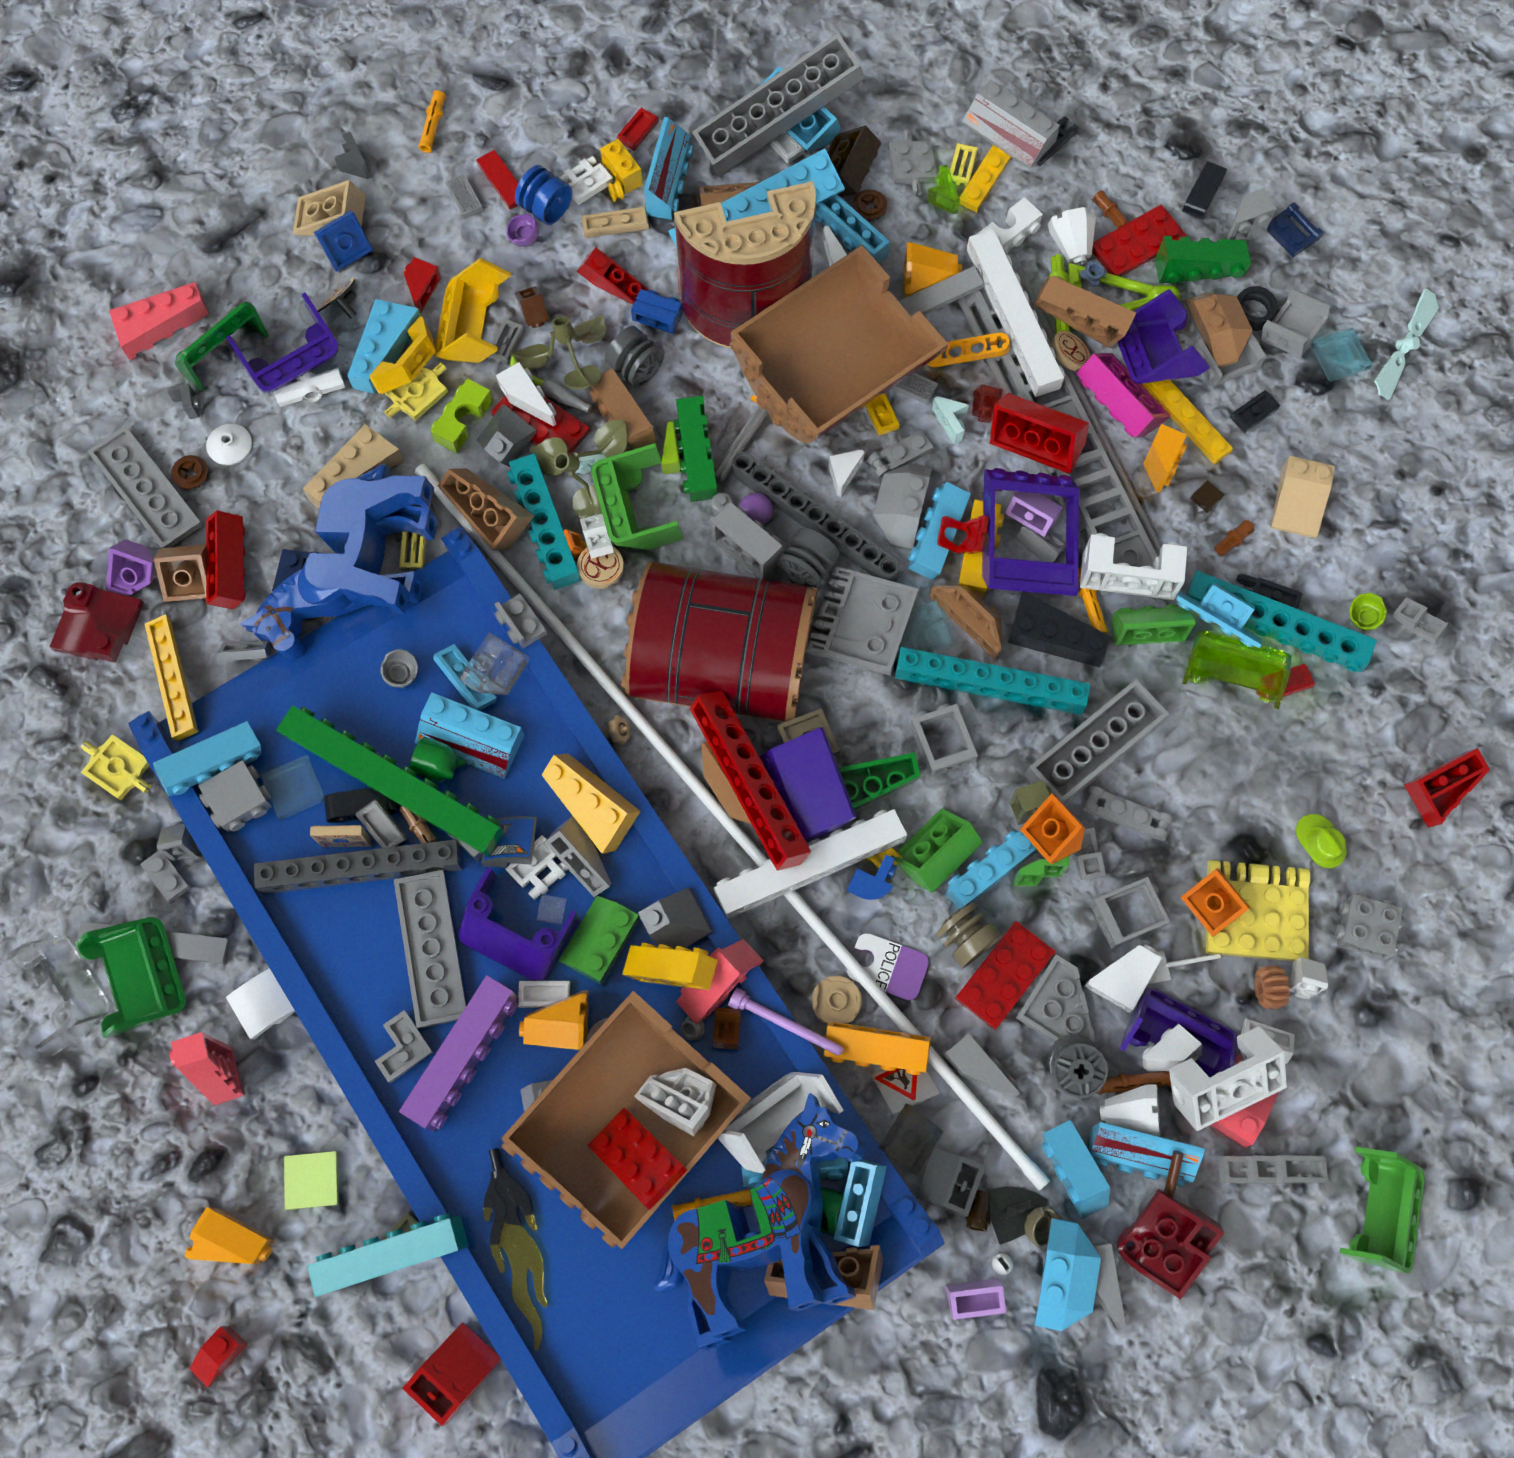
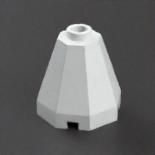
M1082 207L1062 212L1061 218L1057 219V215L1051 217L1048 223L1049 233L1068 263L1083 265L1087 263V260L1092 255L1096 222L1095 212L1092 209L1088 211V208Z
M1157 1084L1144 1085L1105 1099V1105H1100L1101 1121H1106V1124L1161 1137Z

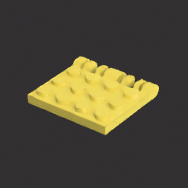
M1218 860L1208 861L1207 875L1218 868L1251 908L1214 937L1206 929V953L1282 961H1295L1299 957L1309 959V869L1298 868L1296 871L1293 867H1288L1285 886L1279 885V866H1272L1270 884H1268V865L1249 864L1248 882H1245V863L1238 864L1236 869L1237 881L1229 880L1230 862L1223 861L1221 867V863Z

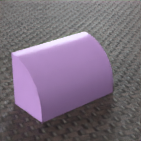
M998 1278L946 1285L948 1304L953 1320L1006 1313L1003 1285Z

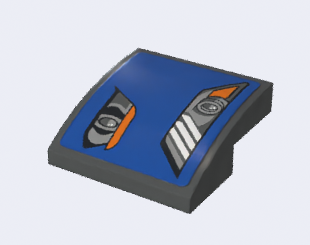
M518 816L496 819L501 822L499 827L504 833L490 856L487 857L483 854L482 866L507 868V863L532 865L537 817Z

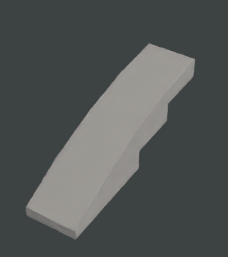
M1218 1156L1220 1183H1328L1326 1156Z

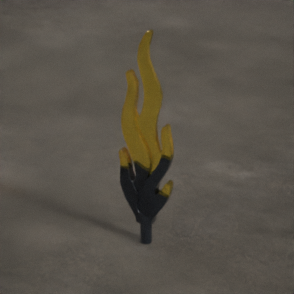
M499 1148L488 1151L493 1172H491L490 1184L484 1198L483 1216L485 1221H490L493 1208L496 1207V1214L490 1234L492 1255L500 1273L505 1272V1264L500 1252L501 1247L508 1256L512 1270L513 1300L532 1325L534 1350H538L543 1334L542 1321L528 1294L527 1272L529 1268L533 1274L537 1300L543 1307H547L548 1303L543 1295L544 1266L538 1246L525 1230L518 1217V1206L522 1209L530 1228L533 1231H538V1226L534 1220L528 1194L509 1175L506 1168H503Z

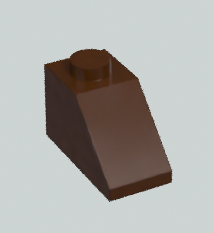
M536 286L514 292L528 327L537 328L543 326L544 322L549 320L542 296Z

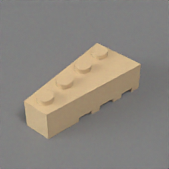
M364 424L303 488V491L308 500L320 509L324 493L336 482L350 478L356 479L381 464H386L389 468L395 465L399 466L404 463V460L397 447Z

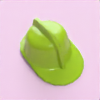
M1309 814L1303 816L1298 821L1296 836L1317 865L1323 868H1334L1344 861L1347 854L1346 840L1344 835L1328 819L1318 814Z

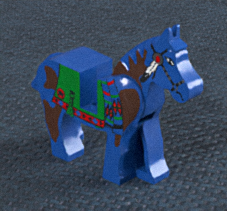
M809 1093L804 1111L799 1113L789 1123L773 1147L766 1163L762 1182L750 1190L761 1233L759 1231L750 1233L744 1209L727 1200L686 1211L671 1226L668 1241L661 1256L654 1290L658 1293H663L676 1289L682 1285L685 1278L689 1286L687 1307L697 1348L710 1350L732 1342L730 1336L747 1330L745 1321L735 1312L727 1296L731 1272L757 1269L782 1260L789 1309L797 1312L821 1303L832 1306L856 1297L854 1288L849 1286L842 1278L835 1258L821 1237L820 1226L823 1197L820 1188L818 1165L822 1161H832L838 1157H842L848 1162L859 1161L864 1154L865 1146L857 1135L839 1127L832 1117L833 1112L827 1108L820 1107L817 1097L812 1093Z

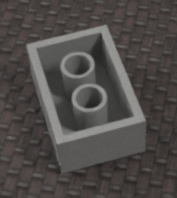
M730 502L711 520L712 540L756 578L767 580L779 568L777 561L782 555L781 541L775 535L770 536L760 522L750 519L742 507H736Z

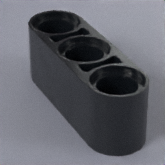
M1207 160L1183 206L1182 212L1202 220L1227 172V168Z
M372 788L338 792L324 796L326 822L328 823L359 820L356 812L376 798L390 815L398 812V806L396 802Z

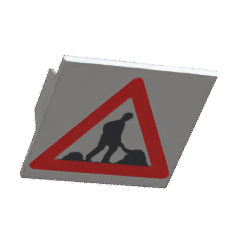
M896 1068L895 1071L881 1069L871 1074L893 1116L940 1093L927 1070L926 1073L921 1072V1075L908 1074L906 1069Z

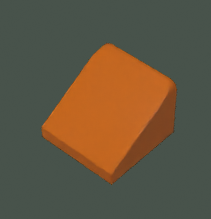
M565 529L563 531L573 559L576 561L585 549L579 533Z

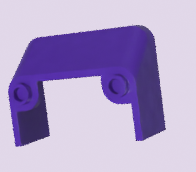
M306 292L301 294L303 302L316 322L306 330L305 338L307 344L269 365L262 358H254L247 362L230 335L226 336L238 360L262 392L272 393L332 359L338 353L339 348L336 339Z
M487 866L467 902L459 929L460 941L468 948L531 981H545L552 972L580 921L577 912L571 911L560 933L551 928H542L535 934L532 941L488 919L493 909V902L487 894L497 876L492 868Z
M1148 987L1145 990L1125 1029L1120 1046L1121 1050L1125 1051L1129 1043L1140 1047L1147 1046L1150 1041L1156 1045L1166 1030L1169 1028L1173 1029L1180 1024L1202 1043V1055L1195 1062L1209 1078L1218 1072L1235 1066L1238 1035L1232 1029L1158 989Z

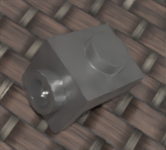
M179 383L167 387V393L173 402L182 401L183 409L189 419L199 418L198 408H201L200 400L189 383Z

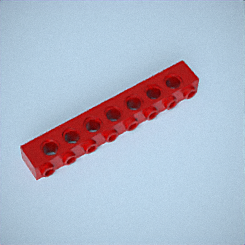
M722 690L698 695L690 707V711L774 867L779 871L801 865L811 853L808 843L797 827L796 821L786 807L785 801L781 798L774 781L770 778L740 720L732 709L729 700H727Z

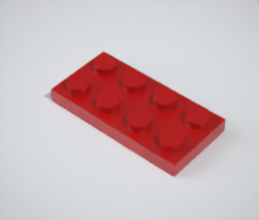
M1161 204L1094 241L1092 253L1109 274L1122 277L1157 256L1164 236H1171L1172 240H1180L1181 237H1187V235Z
M506 396L492 409L491 413L494 417L502 404H504L536 429L537 433L530 441L535 446L546 439L557 437L565 441L569 454H571L590 433V427L546 397L543 398L546 404L550 402L557 414L554 416L555 426L510 404Z
M1015 921L958 993L955 1000L995 1031L1056 951L1019 922Z
M625 1107L587 1145L648 1210L687 1172V1169Z

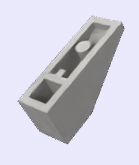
M572 816L560 825L544 843L593 897H596L610 887L611 882L592 840Z

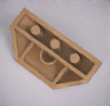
M1205 292L1186 298V304L1199 333L1218 367L1238 362L1252 334V328L1237 296Z
M934 585L931 588L929 598L996 661L1002 650V620L999 612L994 607H989L983 601L982 596L977 591H972L968 586Z
M703 742L701 749L705 780L729 817L751 824L708 742Z

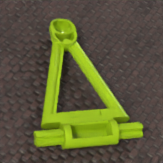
M1060 254L1051 256L1052 273L1048 278L1051 275L1057 276L1070 284L1082 288L1080 272L1085 270L1086 267L1068 263L1067 273L1064 269V256H1060ZM1106 273L1099 280L1100 283L1147 295L1146 298L1120 305L1132 311H1135L1168 289L1180 300V291L1172 285L1153 286ZM1051 316L1055 319L1056 334L1060 331L1069 332V325Z

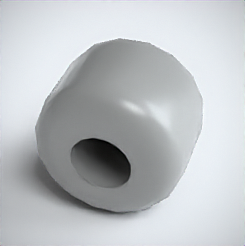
M726 493L714 495L711 499L712 513L716 516L730 502L733 503L732 497Z

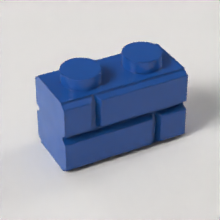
M640 289L631 309L632 321L674 334L683 315L682 303L675 297L666 298L660 296L654 290L645 291Z

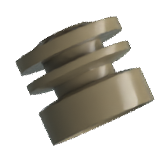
M975 902L954 912L943 922L941 928L934 935L938 940L945 938L947 935L950 936L943 943L944 948H948L955 943L957 944L958 948L954 951L952 957L962 969L985 953L1003 935L992 922L983 927L979 925L985 916L984 912H980L972 917V914L979 907Z

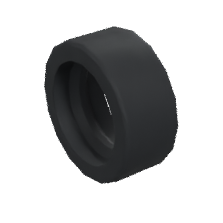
M1250 286L1238 294L1237 298L1241 306L1247 300H1255L1263 304L1267 309V315L1264 317L1250 316L1243 309L1252 331L1263 330L1267 320L1272 322L1278 309L1277 299L1272 292L1260 286Z

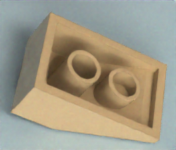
M350 180L298 197L293 234L315 236L313 232L350 210L354 212L362 227L366 195Z
M1289 456L1281 468L1270 528L1316 539L1331 490L1335 466Z

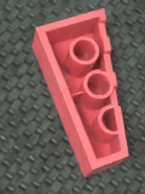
M196 282L109 310L120 347L129 361L137 357L135 354L144 349L147 351L154 347L153 344L162 338H170L173 336L174 331L181 327L185 329L209 315L204 297Z
M203 1032L170 1042L172 1050L169 1052V1056L173 1066H176L214 1106L244 1096L233 1047Z

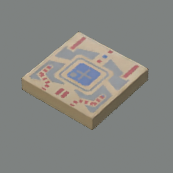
M361 825L312 826L310 828V836L321 847H371L372 838Z

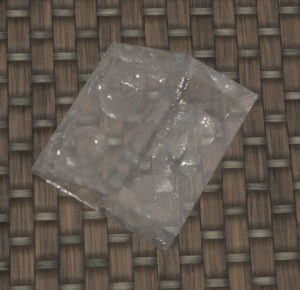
M489 632L466 666L459 681L479 693L508 695L529 662L530 657Z

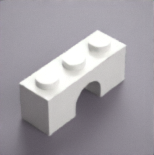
M1024 197L1008 210L1006 223L1011 227L1010 229H1002L992 222L977 234L994 229L997 237H1001L1003 250L1007 255L1014 246L1018 247L1029 234L1033 235L1039 230L1042 213Z

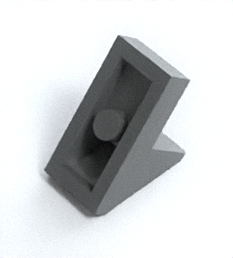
M351 132L342 134L345 141L342 147L345 153L335 157L338 169L341 172L365 179L370 178L367 165Z

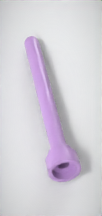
M737 987L732 994L728 1006L741 1010L745 1008L836 1055L843 1053L844 1050L841 1045L750 1000V996L746 995V991Z

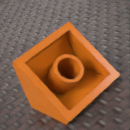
M1051 793L1019 830L1050 864H1054L1081 850L1085 827L1059 798Z
M1218 868L1181 896V899L1212 937L1251 908Z

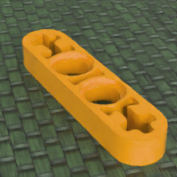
M993 333L948 341V347L945 350L947 358H944L943 353H941L934 360L927 363L929 367H940L1003 356L1011 348L1010 340L1004 333ZM1002 340L1003 342L1002 348H998L997 346L998 341ZM987 342H990V345H991V346H990L991 350H989V351H988ZM980 343L984 345L981 352L974 353L972 351V347L975 344ZM955 347L962 350L959 356L952 357L949 355L951 349Z

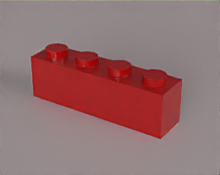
M216 510L206 519L207 605L233 610L244 602L246 596L244 589L246 571L243 568V558L245 556L243 516Z

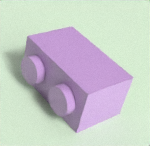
M1016 492L1005 514L1045 537L1056 523L1063 507L1041 494Z

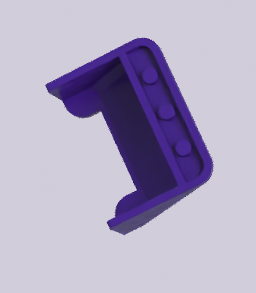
M1170 289L1134 311L1136 315L1126 335L1118 341L1130 377L1137 384L1195 377L1210 369L1206 359L1200 355L1194 346H1190L1183 351L1175 331L1182 330L1186 326L1188 314Z

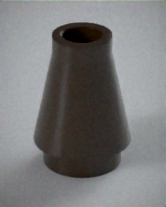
M977 1190L968 1217L965 1218L967 1228L986 1232L988 1226L991 1225L989 1192Z

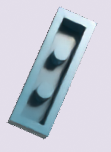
M863 1159L851 1162L834 1240L857 1247L869 1246L887 1166Z

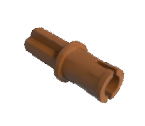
M1103 190L1094 195L1092 201L1101 209L1103 216H1108L1117 228L1128 223V220L1117 209L1118 204L1113 203Z
M1244 520L1237 528L1227 532V537L1214 547V551L1218 556L1222 557L1235 546L1239 547L1242 541L1255 531L1253 529L1255 528L1250 521Z

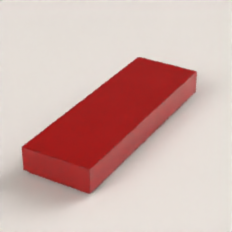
M492 150L476 159L477 165L507 207L512 209L518 206L514 198L518 182L496 151Z

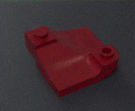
M76 582L68 588L63 599L64 611L49 647L54 651L95 661L101 659L116 663L123 644L128 645L144 602L138 598L101 590L91 584Z
M1158 1189L1136 1221L1130 1227H1126L1117 1239L1116 1245L1120 1256L1125 1262L1181 1300L1211 1259L1209 1253L1225 1232L1218 1222L1200 1210H1194ZM1129 1241L1134 1242L1131 1247L1125 1246Z

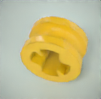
M616 180L614 184L609 182L608 189L613 202H617L618 198L623 200L624 193L619 180Z

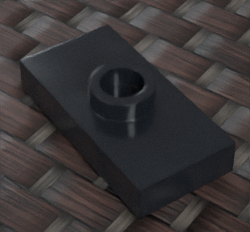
M1264 390L1231 413L1230 418L1246 433L1276 412L1280 405Z

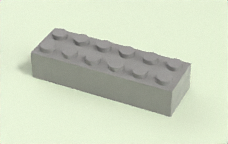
M1135 679L1028 768L1025 776L1032 784L1044 780L1046 787L1049 786L1052 793L1066 805L1161 726L1169 716V713Z

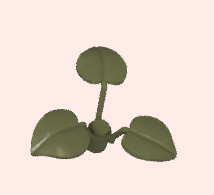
M604 315L595 317L575 328L572 327L567 316L556 317L552 321L554 331L550 332V347L544 344H536L518 351H509L510 356L515 355L518 363L523 368H540L548 363L547 357L552 356L556 338L560 344L568 345L576 371L566 374L564 377L565 385L574 390L595 386L600 383L602 378L600 370L593 365L580 369L571 341L573 339L576 342L582 341L583 343L590 344L603 339L607 334Z
M623 420L609 421L597 430L594 436V443L599 447L598 450L569 454L565 441L557 437L546 439L542 443L530 448L531 454L535 453L539 467L544 473L550 476H558L563 472H568L570 477L575 478L584 486V488L576 491L572 499L574 512L580 519L602 514L595 485L589 487L586 481L575 474L580 467L579 458L597 455L602 452L606 458L624 453L628 446L627 424Z

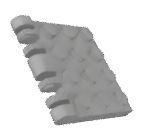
M834 567L831 575L833 579H830L828 585L833 589L844 591L842 595L830 591L825 592L824 599L826 600L822 601L817 615L820 620L815 621L814 627L830 633L829 636L811 633L809 637L811 641H808L806 653L891 676L919 593V588L841 567Z

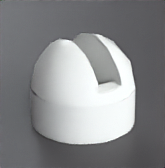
M999 1253L993 1257L991 1265L995 1273L1007 1275L1012 1271L1014 1263L1008 1254ZM1000 1257H1002V1259L1007 1264L1009 1269H1004L1002 1264L998 1261Z

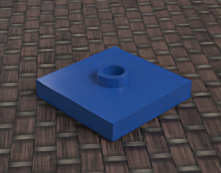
M351 210L313 232L336 272L373 251L361 225Z

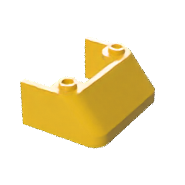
M480 257L449 281L445 289L434 356L443 360L480 363L497 352L498 347L482 340L481 336L486 308L492 302H496L499 297L498 286L511 276L510 272Z

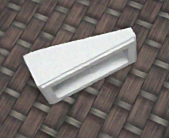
M824 226L822 240L829 266H831L847 254L830 227Z

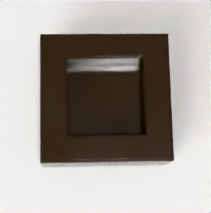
M1207 480L1192 494L1190 499L1208 513L1223 499L1224 494Z

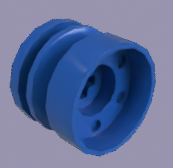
M535 165L519 181L514 198L517 205L527 212L533 213V216L544 224L552 225L568 209L573 191L572 187L565 181L555 177L553 173L543 166Z

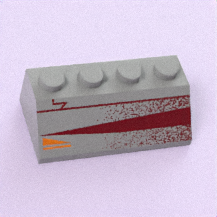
M990 80L977 93L962 121L964 126L1028 169H1031L1056 142L1060 127L1058 123L993 80Z

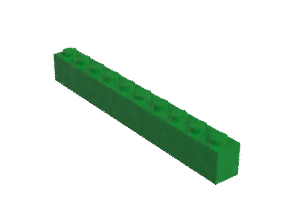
M293 705L291 706L276 731L485 856H490L504 833L499 827L501 822L490 815H487L486 818L478 814L480 810L469 803L463 806L457 802L459 798L447 790L444 794L436 790L438 785L427 778L422 782L416 778V772L406 766L400 769L395 766L397 761L386 754H383L382 757L374 753L376 749L369 744L363 742L360 745L354 742L356 737L347 731L337 732L334 730L335 725L324 718L321 721L315 719V713L308 708L302 706L301 709H298Z

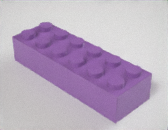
M486 975L399 1110L401 1114L429 1131L434 1132L436 1128L439 1130L442 1128L448 1118L445 1115L450 1106L454 1107L462 1096L460 1092L465 1083L469 1084L477 1072L474 1068L479 1061L483 1062L491 1050L488 1046L494 1038L498 1039L505 1028L502 1024L507 1016L512 1017L519 1006L517 1003L518 997L512 990Z

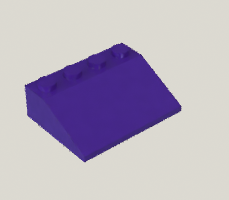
M823 727L774 747L759 756L807 843L823 838L857 817Z

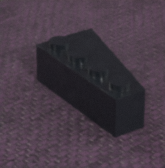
M1022 591L1008 643L1100 667L1105 658L1110 636Z

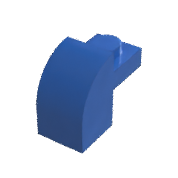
M885 855L875 877L857 868L847 891L867 900L883 898L894 887L885 881L887 877L892 879L897 869V865L894 864L895 859Z

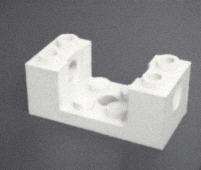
M1103 533L1091 534L1083 552L1080 588L1170 600L1175 599L1185 582L1186 546H1180V544L1173 542L1163 544L1159 557H1156L1153 562V567H1135L1127 563L1113 564L1115 537H1109Z
M1260 1026L1237 1036V1044L1241 1050L1242 1061L1233 1067L1218 1072L1210 1078L1192 1058L1169 1069L1174 1105L1196 1131L1287 1088L1284 1051Z

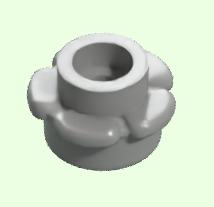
M688 1016L681 1024L683 1036L688 1040H699L702 1038L705 1031L703 1021L695 1024Z

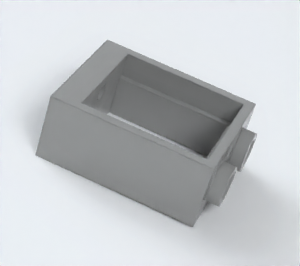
M944 704L939 706L936 711L930 713L923 711L914 715L910 728L930 778L976 762L978 754L957 704L951 706L950 704ZM952 716L966 750L934 760L921 726Z
M1148 877L1095 898L1090 903L1111 950L1162 929L1170 923V913L1167 907L1161 904L1158 898V888L1154 882H1150ZM1140 890L1155 923L1123 936L1109 909L1108 903Z

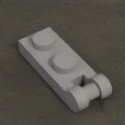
M919 430L890 447L871 454L867 461L876 468V474L881 479L884 473L912 463L932 452L933 446L923 431ZM886 460L888 465H884L882 461Z

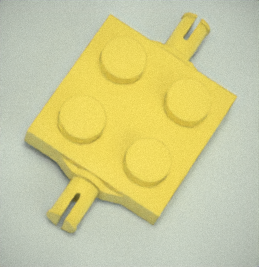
M440 362L432 370L423 367L412 382L386 392L385 395L393 401V404L384 411L386 416L391 419L398 411H402L416 421L448 393V390L439 382L437 377L447 370L444 364Z
M113 734L98 748L89 741L84 742L86 746L82 744L81 749L91 755L89 763L81 771L83 775L120 801L134 786L143 791V793L149 792L145 787L151 789L152 785L141 778L150 765L142 754Z

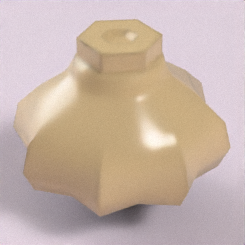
M615 715L608 722V727L605 728L604 734L607 738H611L612 742L624 745L630 739L631 727L628 725L626 718Z

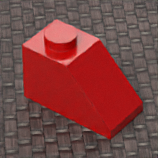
M413 257L411 263L407 264L404 269V277L414 305L418 308L419 313H422L441 280L438 266Z
M220 1326L200 1348L189 1369L207 1387H210L248 1344L230 1326Z

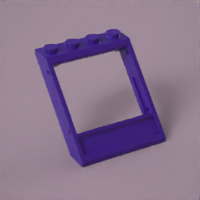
M1001 468L985 469L983 515L989 517L987 533L984 534L986 538L982 554V577L989 589L1077 596L1079 488L1074 480L1067 475L1057 477L1041 472L1038 474H1028L1022 470L1009 472ZM1006 490L1056 495L1066 498V564L994 557L995 491L1001 492Z

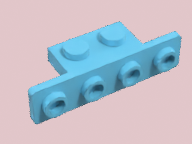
M1214 583L1201 602L1181 591L1178 592L1176 600L1179 601L1178 605L1183 609L1196 611L1199 613V617L1208 623L1215 622L1220 625V630L1228 635H1237L1241 638L1240 641L1248 647H1261L1262 639L1243 628L1255 610L1254 606Z

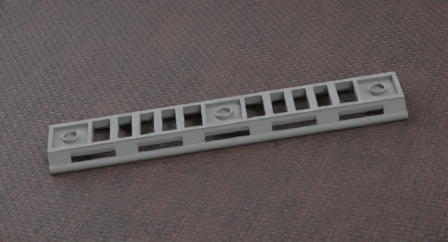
M1012 266L1014 273H1017L1020 277V286L1023 291L1027 292L1029 305L1032 310L1036 311L1040 328L1045 330L1047 343L1051 347V340L1055 333L1044 311L1033 305L1036 295L1023 269H1015ZM985 288L957 300L975 337L984 334L971 309L974 305L989 334H1006L1003 328H997L993 318L998 316ZM1002 340L998 341V348H1002ZM987 342L988 351H989V350H991V348H990L991 345H990V342ZM978 343L981 350H983L984 345ZM1012 346L1006 355L986 359L1003 396L1007 393H1013L998 364V361L1001 359L1018 392L1017 396L1033 402L1030 396L1033 394L1029 384H1024L1021 377L1025 374L1021 366H1016L1012 359L1016 357ZM1055 359L1058 366H1061L1064 370L1065 378L1062 385L1068 396L1046 403L1043 406L1089 422L1087 437H1089L1095 450L1081 454L1074 468L1099 459L1104 467L1100 471L1077 478L1074 482L1079 489L1110 479L1114 487L1111 490L1083 500L1079 496V552L1083 558L1086 543L1081 533L1084 530L1088 538H1090L1091 534H1098L1096 529L1129 518L1135 531L1115 538L1113 564L1127 563L1135 567H1153V562L1156 557H1159L1162 546L1074 371L1064 367ZM1035 461L1041 473L1053 476L1057 472L1058 476H1070L1068 473ZM1052 495L1055 503L1063 507L1061 515L1066 523V502L1064 498H1061L1062 496ZM1117 498L1120 499L1124 507L1091 519L1087 512V509ZM1098 590L1101 597H1104L1110 593L1108 591Z

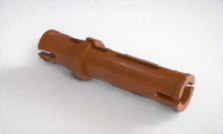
M1161 1071L1133 1075L1119 1073L1118 1076L1107 1077L1105 1084L1098 1091V1094L1120 1092L1122 1094L1144 1085L1157 1084V1088L1170 1087V1072Z

